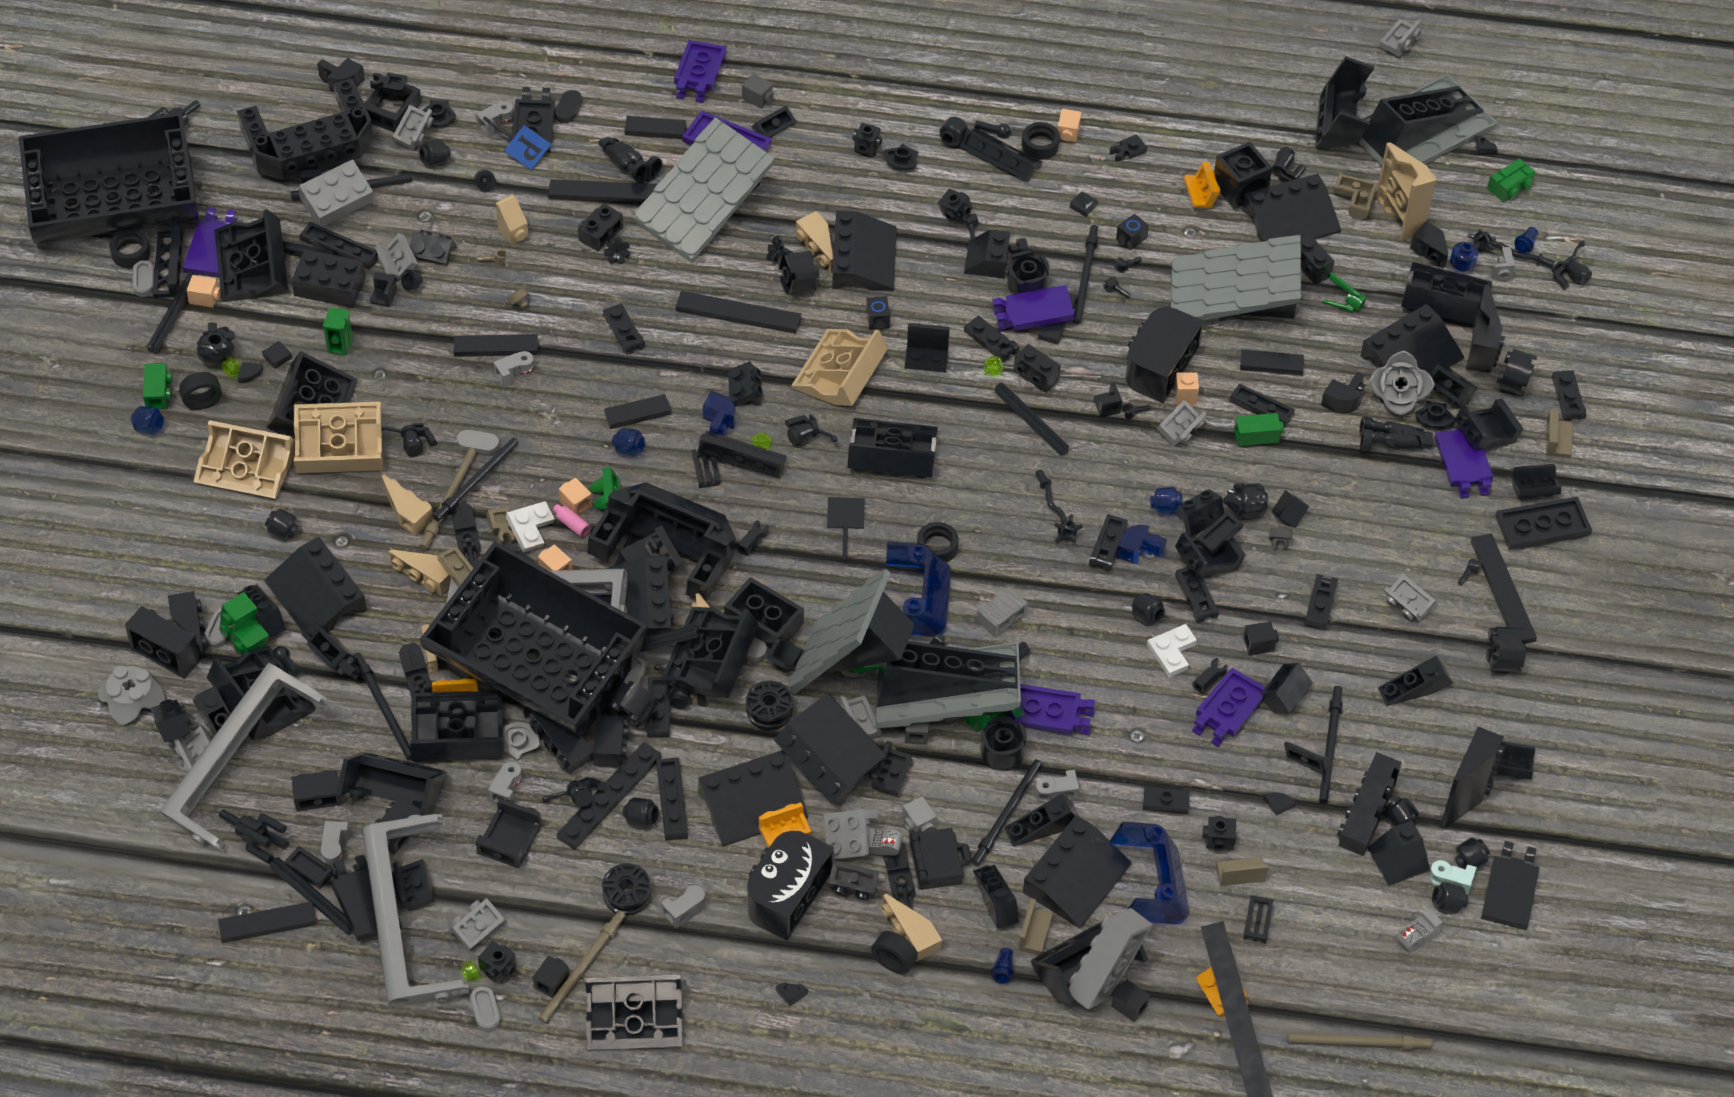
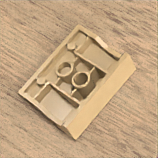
M1390 142L1386 144L1375 198L1386 215L1401 219L1403 227L1400 238L1401 240L1412 238L1413 234L1427 221L1436 177L1425 164Z
M827 329L791 385L792 388L833 405L853 406L888 349L880 331L875 330L870 338H859L848 329Z
M381 402L294 405V464L296 473L383 470Z
M209 420V438L206 450L199 457L193 482L276 499L293 460L295 440L286 435Z

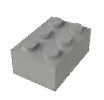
M351 160L299 185V197L315 223L324 227L373 203V190L355 162Z

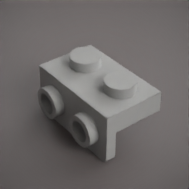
M1399 19L1380 41L1379 47L1400 57L1404 51L1409 50L1412 41L1419 38L1422 31L1420 29L1421 21L1417 20L1411 25Z
M409 105L392 140L412 150L415 149L417 144L421 145L425 137L423 132L425 128H430L434 119L431 117L432 110L428 109L427 112H424Z
M398 233L386 247L379 244L375 247L378 258L384 266L385 273L394 275L396 279L401 280V275L405 270H413L418 265L403 234Z
M1183 400L1156 429L1173 446L1180 441L1185 443L1192 436L1190 431L1192 429L1196 431L1204 423L1202 418L1207 413L1203 411L1198 414Z
M1402 574L1391 588L1386 587L1384 589L1387 594L1386 599L1393 606L1397 604L1403 608L1402 613L1410 620L1415 618L1420 622L1437 603L1435 599L1405 574Z
M844 695L840 696L841 707L871 738L881 735V729L875 728V716L865 695L848 701Z
M202 726L184 739L180 737L174 739L176 744L175 750L185 762L183 765L187 772H189L211 742L206 728Z

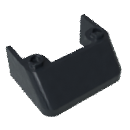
M1348 56L1344 57L1320 94L1315 139L1316 147L1327 149L1354 145L1356 142L1361 141L1370 121L1356 117L1357 103L1360 98L1363 99L1366 95L1365 81L1374 70V66Z
M360 752L343 759L337 795L341 796L350 793V797L356 799H363L364 796L374 795L395 801L402 797L419 808L421 815H427L434 811L446 780L447 771L373 753Z
M1103 922L1095 924L1031 960L1034 971L1055 999L1067 1003L1074 1001L1069 991L1071 985L1069 981L1081 968L1080 961L1087 953L1089 954L1092 948L1090 944L1102 931L1101 924ZM1141 944L1133 960L1146 962L1149 959Z

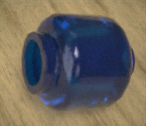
M1469 242L1455 244L1450 256L1452 267L1460 272L1472 270L1478 258L1477 247Z
M140 406L131 415V423L136 432L154 435L162 429L164 417L158 408Z
M621 428L613 436L612 445L617 454L635 457L644 450L645 438L639 430Z
M1173 486L1157 488L1154 496H1150L1151 508H1155L1159 515L1176 514V507L1183 503L1181 491H1177L1176 487Z

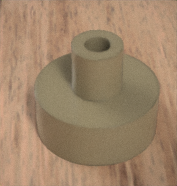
M523 286L507 297L511 305L517 302L523 308L528 304L524 298L528 292Z

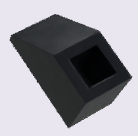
M1426 221L1413 234L1410 249L1444 268L1448 257L1444 232Z

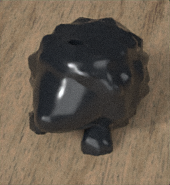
M211 322L207 325L208 331L203 332V335L197 342V356L205 365L216 367L227 361L231 357L232 352H234L235 346L232 340L235 339V333L228 327L217 328V323Z
M1260 483L1234 484V489L1227 490V495L1223 498V503L1233 511V516L1238 518V520L1256 519L1267 511L1268 494Z

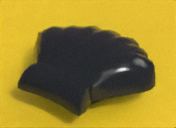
M430 100V104L422 110L424 112H427L428 109L432 110L431 117L434 119L431 126L433 127L448 125L456 117L455 112L449 107V100Z
M901 144L900 147L885 149L883 156L887 164L898 170H914L917 166L916 156L919 151Z
M1426 401V406L1415 413L1418 421L1426 427L1443 429L1453 425L1455 422V417L1446 408V403Z

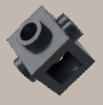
M862 122L859 129H855L852 136L854 152L873 158L877 149L882 144L883 138L880 137L881 128Z
M948 189L938 202L942 215L950 221L955 220L962 223L973 209L967 194L964 192L959 193L952 189Z
M1223 816L1209 817L1207 825H1203L1202 839H1206V848L1217 851L1234 850L1236 819Z
M493 940L478 956L479 969L491 980L496 979L502 983L507 977H511L516 970L514 952L506 946H500Z

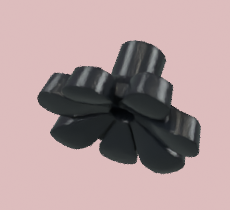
M778 235L772 239L773 245L768 244L767 250L770 252L766 255V259H769L771 262L777 261L781 251L789 250L784 248L782 238Z
M619 237L615 238L614 243L612 241L607 242L608 249L604 250V255L609 256V262L615 263L617 260L619 264H623L625 262L623 257L630 256V251L627 250L630 244L622 242V239Z

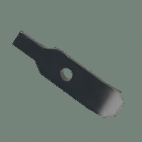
M466 502L457 503V507L451 512L457 546L474 568L478 563L477 558L481 549L473 509Z
M415 643L402 645L399 650V656L411 698L412 693L433 692L421 647Z
M902 842L898 855L883 856L892 898L913 910L912 902L916 893L906 847ZM903 879L905 882L899 883L898 880Z

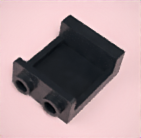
M1502 398L1496 399L1492 407L1488 409L1470 412L1467 406H1461L1454 419L1475 450L1516 443L1524 429Z
M1187 532L1181 534L1175 545L1177 551L1196 578L1237 570L1246 556L1234 537L1213 555L1197 542V537L1190 538Z
M499 799L497 802L498 809L484 836L479 835L475 842L477 854L519 869L542 826L541 813L534 808L517 805L512 800Z

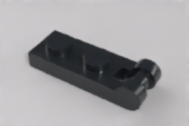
M622 303L603 310V316L625 354L631 352L636 347L638 349L645 347L643 337L637 331Z
M979 315L964 326L966 334L1001 362H1005L1011 354H1016L1020 350L1019 345L1015 341H1010Z
M1574 370L1553 372L1552 380L1563 419L1571 420L1572 417L1585 419L1586 408L1583 406Z
M1107 514L1091 554L1089 565L1094 567L1099 565L1105 570H1111L1113 560L1128 524L1127 519ZM1100 554H1103V555H1107V557H1106V559H1105V558L1099 557V555H1100Z
M1189 567L1176 570L1175 576L1193 611L1195 621L1199 623L1204 621L1205 618H1217L1219 616L1217 606L1203 578H1196ZM1206 605L1207 609L1202 610L1201 606Z
M1316 575L1305 625L1326 629L1337 587V578L1332 577V579L1324 578L1323 575Z

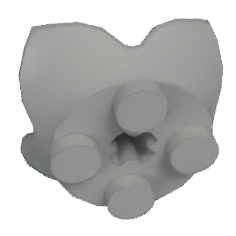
M1404 350L1392 355L1387 364L1375 370L1369 380L1373 392L1383 399L1390 411L1398 415L1410 412L1414 408L1415 403L1427 397L1435 385L1430 374L1419 369L1414 356ZM1399 378L1406 382V386H1403L1402 389H1398V386L1395 385Z
M117 666L98 691L99 699L102 702L108 703L112 718L121 726L134 721L139 716L142 708L150 709L160 705L165 700L163 689L152 678L151 672L135 666Z

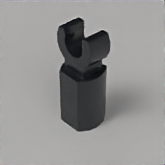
M756 520L753 523V529L749 530L737 544L738 552L748 556L760 542L761 538L768 535L769 526L766 525L764 529H758L760 521Z
M1213 659L1211 666L1206 668L1193 681V688L1201 694L1204 693L1218 679V676L1226 674L1228 665L1225 664L1222 668H1217L1219 659Z

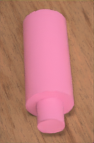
M559 504L554 506L553 511L557 513L556 518L581 538L589 534L592 528L589 523L567 506L562 507Z

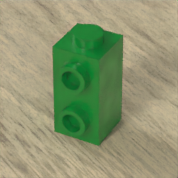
M166 363L145 364L143 399L146 410L168 408V400H171V388H168V384H172V373L167 370Z
M1278 413L1237 416L1234 424L1237 446L1279 443L1280 435L1284 433V425L1282 421H1279Z

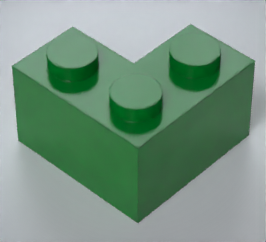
M244 592L222 605L219 626L223 637H228L232 642L234 650L242 655L250 650L267 647L269 634L256 620L257 607Z

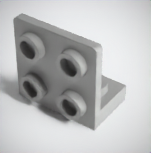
M860 809L824 814L826 843L834 847V859L869 855L866 824H870L869 820L878 819L877 809Z

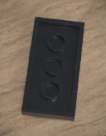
M1578 496L1498 510L1495 515L1509 550L1589 536L1592 533V528Z

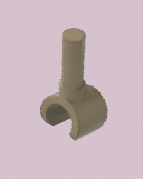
M498 249L495 251V255L477 256V262L494 261L497 265H503L505 263L506 251Z

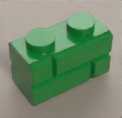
M1519 158L1490 176L1487 188L1502 202L1509 198L1514 199L1520 191L1528 190L1533 186L1535 171Z
M329 308L326 315L327 318H325L323 323L327 352L337 355H348L353 340L349 311L342 308Z

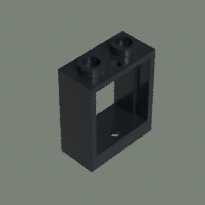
M407 84L403 95H397L407 100L396 114L378 107L388 93H383V88L375 89L364 103L372 124L395 133L409 105L418 108L422 103L421 91L415 86Z

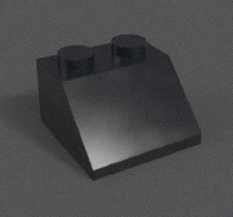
M990 229L969 240L964 274L1004 279L1011 232Z

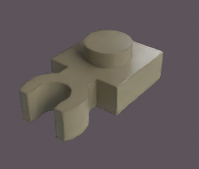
M508 507L491 509L486 513L491 532H498L497 542L501 545L504 541L503 537H507L510 543H513L515 535L511 531L512 529L505 517L507 512H510Z

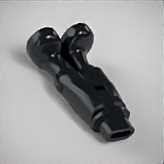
M608 136L601 139L598 143L602 147V151L622 170L629 172L632 179L638 183H644L646 178L649 180L654 179L662 168L663 163L659 157L653 156L645 162L636 150L617 138Z
M1362 416L1359 434L1362 435L1360 440V452L1367 453L1371 446L1376 443H1384L1389 448L1422 450L1423 447L1432 448L1433 433L1424 432L1423 428L1419 429L1392 421L1381 423L1368 416Z

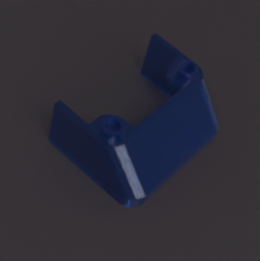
M887 541L886 565L924 568L922 598L911 597L903 604L902 612L915 624L911 635L935 637L937 634L943 635L947 624L951 577L950 565L924 544Z
M1122 821L1110 839V845L1153 848L1159 886L1154 892L1155 899L1135 898L1129 908H1132L1150 923L1182 924L1189 916V906L1178 847L1166 830L1158 824Z

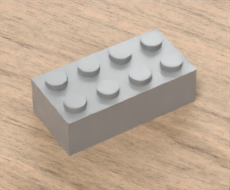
M1132 908L1123 912L1119 911L1114 916H1108L1101 924L1102 931L1092 940L1090 944L1092 948L1089 954L1087 953L1080 961L1081 968L1069 981V984H1071L1069 987L1071 996L1087 1009H1091L1109 1000L1112 997V991L1120 983L1153 924Z

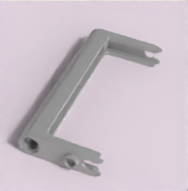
M626 569L550 571L592 595H612L611 605L627 613L625 605L627 592ZM452 578L450 580L447 602L459 588Z
M268 663L161 808L160 813L193 834L191 838L199 844L207 843L221 853H224L225 850L223 848L225 845L220 842V839L187 818L282 687L290 689L323 709L326 706H331L327 698L316 691L317 688L308 681L302 683L273 664Z
M442 814L411 815L407 819L371 824L363 828L389 1006H404L434 1000L436 1002H444L452 997L469 994V990H467L469 986L464 984L463 980L410 987L407 979L388 840L439 830V825L443 824V820L438 819L442 818Z

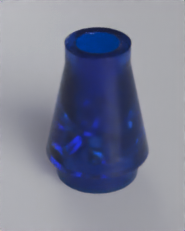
M1529 227L1525 232L1516 237L1514 241L1515 249L1521 253L1531 252L1538 236V230L1535 227Z
M1009 948L1000 949L999 955L991 969L993 980L997 983H1009L1014 977L1013 951Z

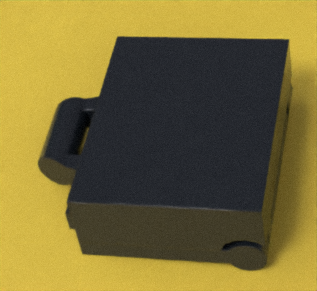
M952 828L911 832L909 834V847L918 890L962 884V879H964L962 867L970 865L972 858L968 844L956 843L955 832L953 833ZM961 850L962 860H959L957 852Z

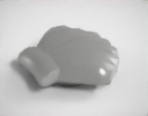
M515 722L503 726V752L519 760L522 754L531 752L540 746L539 736L532 731L530 725L523 722Z

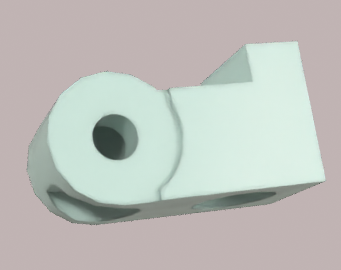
M1438 860L1431 866L1429 880L1434 886H1439L1443 881L1462 885L1465 893L1469 895L1476 867L1467 865L1465 870L1450 866L1446 861Z

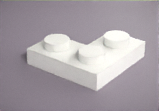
M546 501L507 512L505 516L523 552L543 547L544 541L537 528L552 524L554 521Z
M1184 624L1149 639L1147 646L1170 678L1188 670L1189 664L1181 654V651L1195 646L1197 640L1188 626Z

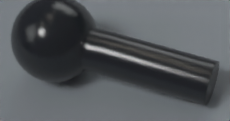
M978 120L975 121L974 128L996 133L999 138H1008L1011 135V128L1005 123L997 126Z
M285 646L274 648L273 655L283 663L293 676L299 675L300 669L289 658V650Z

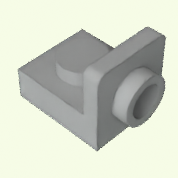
M1502 247L1501 256H1498L1497 264L1493 266L1492 280L1512 279L1515 264L1510 247Z

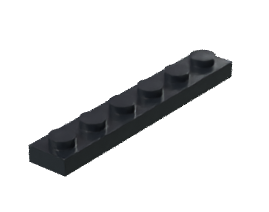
M643 742L605 782V790H597L593 795L591 803L581 807L558 831L557 839L573 850H576L655 766L656 759L662 758L661 753Z

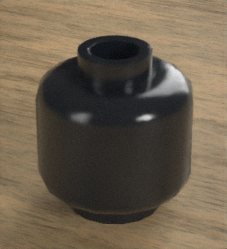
M953 116L948 118L939 129L941 140L946 145H959L964 138L968 126L959 117Z
M439 139L426 141L419 149L420 160L428 167L442 166L447 163L448 157H450V148L444 141Z
M283 509L272 510L265 522L267 532L283 541L287 540L289 536L294 537L299 528L296 525L297 517Z
M1143 593L1132 602L1133 617L1147 625L1158 623L1165 614L1164 604L1160 599L1151 594Z
M1399 796L1385 807L1387 809L1385 817L1393 827L1411 820L1414 825L1418 823L1415 819L1419 816V811L1408 798L1401 799Z
M633 797L623 807V817L631 827L649 828L658 819V807L651 799Z
M1471 837L1456 847L1457 856L1454 859L1462 869L1470 865L1476 867L1477 870L1488 862L1490 851L1482 839L1479 838L1477 840Z
M1443 881L1439 886H1435L1432 893V902L1437 910L1457 914L1462 908L1467 906L1468 895L1465 893L1462 885Z

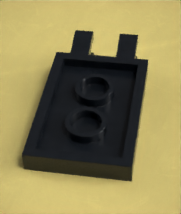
M531 87L522 88V99H515L512 125L513 136H516L525 125L552 144L556 104L554 100H551L550 88H542L541 100H531ZM551 146L546 153H551Z
M1505 841L1501 857L1494 856L1481 919L1527 930L1540 868L1533 866L1537 848L1528 846L1524 860L1511 857L1514 843Z
M364 854L355 856L357 863L353 865L355 872L347 874L343 860L334 862L333 866L335 869L331 871L335 879L332 880L331 887L357 941L378 936L368 864ZM399 919V925L401 930L402 923Z

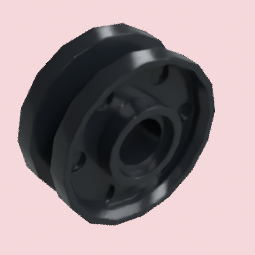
M772 680L761 681L753 685L746 696V712L751 724L759 729L777 730L791 720L793 699L792 693L787 686Z
M631 863L619 864L612 867L603 878V899L607 908L615 914L618 911H622L626 916L635 915L642 912L649 905L652 897L650 878L647 872L640 866ZM625 888L631 889L629 891H623V889Z

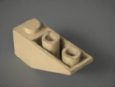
M815 211L796 221L795 235L800 242L802 241L807 246L808 250H811L820 265L832 273L833 253L828 223Z
M383 475L384 491L399 525L414 536H417L433 519L431 505L427 501L417 498L411 490L401 487L395 479H390Z
M399 550L389 551L390 564L395 570H401L411 580L420 582L427 590L435 592L440 596L449 589L451 577L438 561L437 555Z
M888 894L883 895L882 913L886 918H890L893 923L892 928L894 932L906 938L915 947L918 953L916 962L941 950L942 939L930 920Z

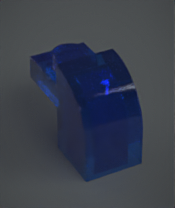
M714 391L710 392L703 404V419L712 422L709 426L710 432L724 436L727 429L734 430L736 424L733 401L727 396Z
M1148 525L1132 526L1123 533L1118 544L1116 558L1136 565L1142 552L1163 558L1167 539L1148 533Z

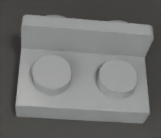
M487 898L482 902L476 900L467 908L470 912L463 917L460 914L450 922L453 927L448 930V933L450 935L454 933L467 950H470L505 920Z

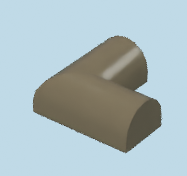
M1339 173L1333 193L1352 198L1348 212L1351 217L1362 220L1367 218L1378 183Z

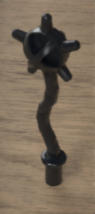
M1481 229L1475 235L1470 233L1467 235V237L1473 239L1475 249L1485 250L1489 248L1494 250V247L1501 249L1502 247H1509L1501 242H1497L1496 237H1491L1489 233ZM1511 248L1512 256L1516 258L1537 261L1536 265L1541 264L1552 268L1555 264L1554 260L1543 257L1542 254L1539 256L1526 254Z
M1043 470L1036 471L1035 475L1040 482V488L1046 490L1047 505L1051 510L1056 511L1061 518V523H1055L1054 525L1058 528L1059 534L1055 542L1058 543L1062 539L1071 540L1073 543L1076 542L1075 536L1077 531L1082 529L1083 525H1076L1073 522L1074 516L1072 514L1069 515L1067 520L1063 510L1052 502L1050 486L1052 481L1047 479Z

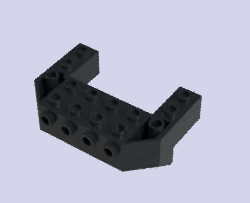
M353 78L334 83L335 98L341 113L268 133L257 106L238 110L239 126L252 155L255 170L281 180L300 176L302 170L325 169L361 158L374 137L371 118Z
M647 482L617 489L610 493L608 496V507L588 537L587 554L607 562L626 531L645 538L655 528L662 525L677 553L698 561L687 580L686 595L696 599V594L699 593L707 602L734 556L736 538L726 516Z

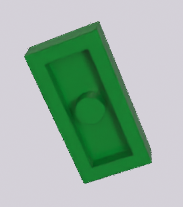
M611 467L602 469L603 476L593 482L588 488L591 492H604L593 504V507L597 509H607L608 496L615 490L620 489L619 477Z

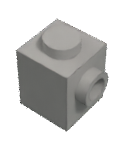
M923 796L903 805L902 818L909 832H923L936 829L937 816Z

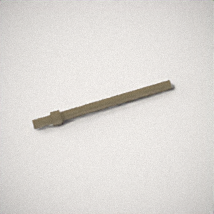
M469 448L438 510L448 497L451 498L457 492L477 453L475 449ZM432 519L431 523L427 524L424 530L425 535L419 545L420 549L427 550L431 540L439 532L438 527L442 519L439 522Z
M618 911L612 920L606 923L600 930V936L538 1017L541 1022L546 1023L608 939H612L616 934V928L626 916L622 911Z
M1288 1033V1043L1402 1047L1404 1050H1412L1413 1047H1432V1039L1413 1038L1412 1035L1378 1037Z

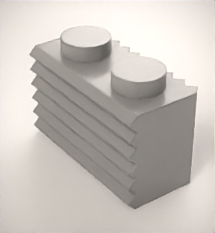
M1008 587L1004 591L1000 590L997 592L994 599L988 603L984 602L980 605L977 621L993 637H996L1027 613L1028 602L1011 587Z

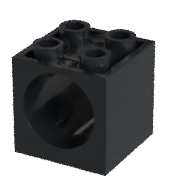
M1247 142L1216 156L1215 179L1220 187V193L1236 209L1243 206L1246 193L1269 187L1272 167L1251 142Z

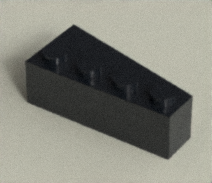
M1376 752L1369 770L1365 771L1363 775L1361 789L1358 788L1354 795L1353 801L1355 803L1353 807L1349 806L1345 816V819H1347L1346 824L1342 823L1338 830L1337 836L1340 837L1339 847L1362 856L1365 855L1386 809L1385 807L1395 789L1402 764L1401 761Z

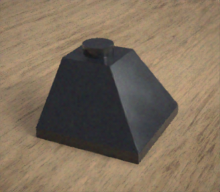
M1412 820L1390 828L1368 846V851L1388 886L1430 871L1423 838Z

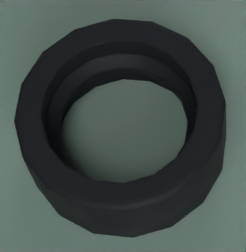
M1034 122L1028 125L1022 134L1021 146L1023 151L1039 160L1053 157L1059 148V131L1053 125L1046 122ZM1034 136H1044L1052 142L1048 145L1040 146L1031 143L1029 139Z
M122 230L116 233L109 243L112 260L122 268L130 269L137 262L149 259L150 246L148 238L139 230ZM134 243L142 246L139 251L133 254L118 252L126 244Z
M210 372L193 373L183 379L179 385L182 402L190 409L202 410L212 407L222 397L219 380L216 375ZM200 388H210L206 392L200 394H191L193 391Z
M932 522L923 526L919 531L917 550L923 560L932 564H943L952 560L957 554L958 535L952 526L943 522ZM933 536H942L950 541V546L943 550H933L927 547L925 540Z
M883 931L871 946V952L875 959L886 969L898 974L909 972L918 959L915 947L906 938L895 932Z

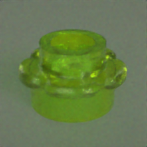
M990 356L984 362L983 370L987 374L998 375L1004 369L1001 359L997 356Z
M227 357V360L222 362V368L228 377L239 374L241 367L237 359Z
M760 432L752 436L751 443L754 446L768 450L770 443H772V438L766 435V433Z
M472 960L466 963L463 962V968L460 969L467 981L473 980V982H476L475 979L481 976Z

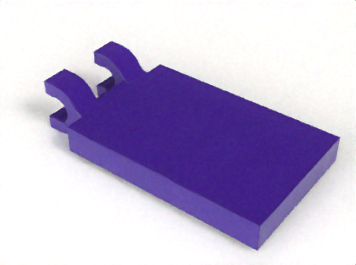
M693 40L688 41L674 77V84H677L676 90H678L677 99L684 100L688 88L694 89L695 93H697L695 102H704L706 90L712 91L727 53L726 46Z
M207 207L205 221H198L183 265L184 273L192 272L197 275L219 278L214 230L232 222H237L235 210L227 209L224 222L217 221L218 217L215 215V207Z
M1067 285L1006 296V301L1002 298L992 299L993 311L997 317L999 331L1008 327H1013V330L1017 331L1075 320Z
M1461 429L1435 432L1434 439L1450 486H1457L1460 499L1469 498L1468 490H1471L1470 484L1478 483L1481 496L1490 495L1489 487H1492L1493 474L1484 449L1475 450Z
M1231 668L1197 708L1196 715L1198 717L1194 721L1196 726L1192 732L1200 736L1207 725L1216 729L1213 732L1215 737L1211 740V743L1219 747L1227 734L1235 736L1264 701L1261 693L1265 687Z
M1020 684V708L1024 715L1016 719L1009 711L1007 717H1010L1011 720L1017 723L1019 721L1025 728L1072 735L1073 730H1076L1080 734L1089 736L1091 718H1080V715L1082 713L1085 716L1094 717L1095 700L1081 699V693Z

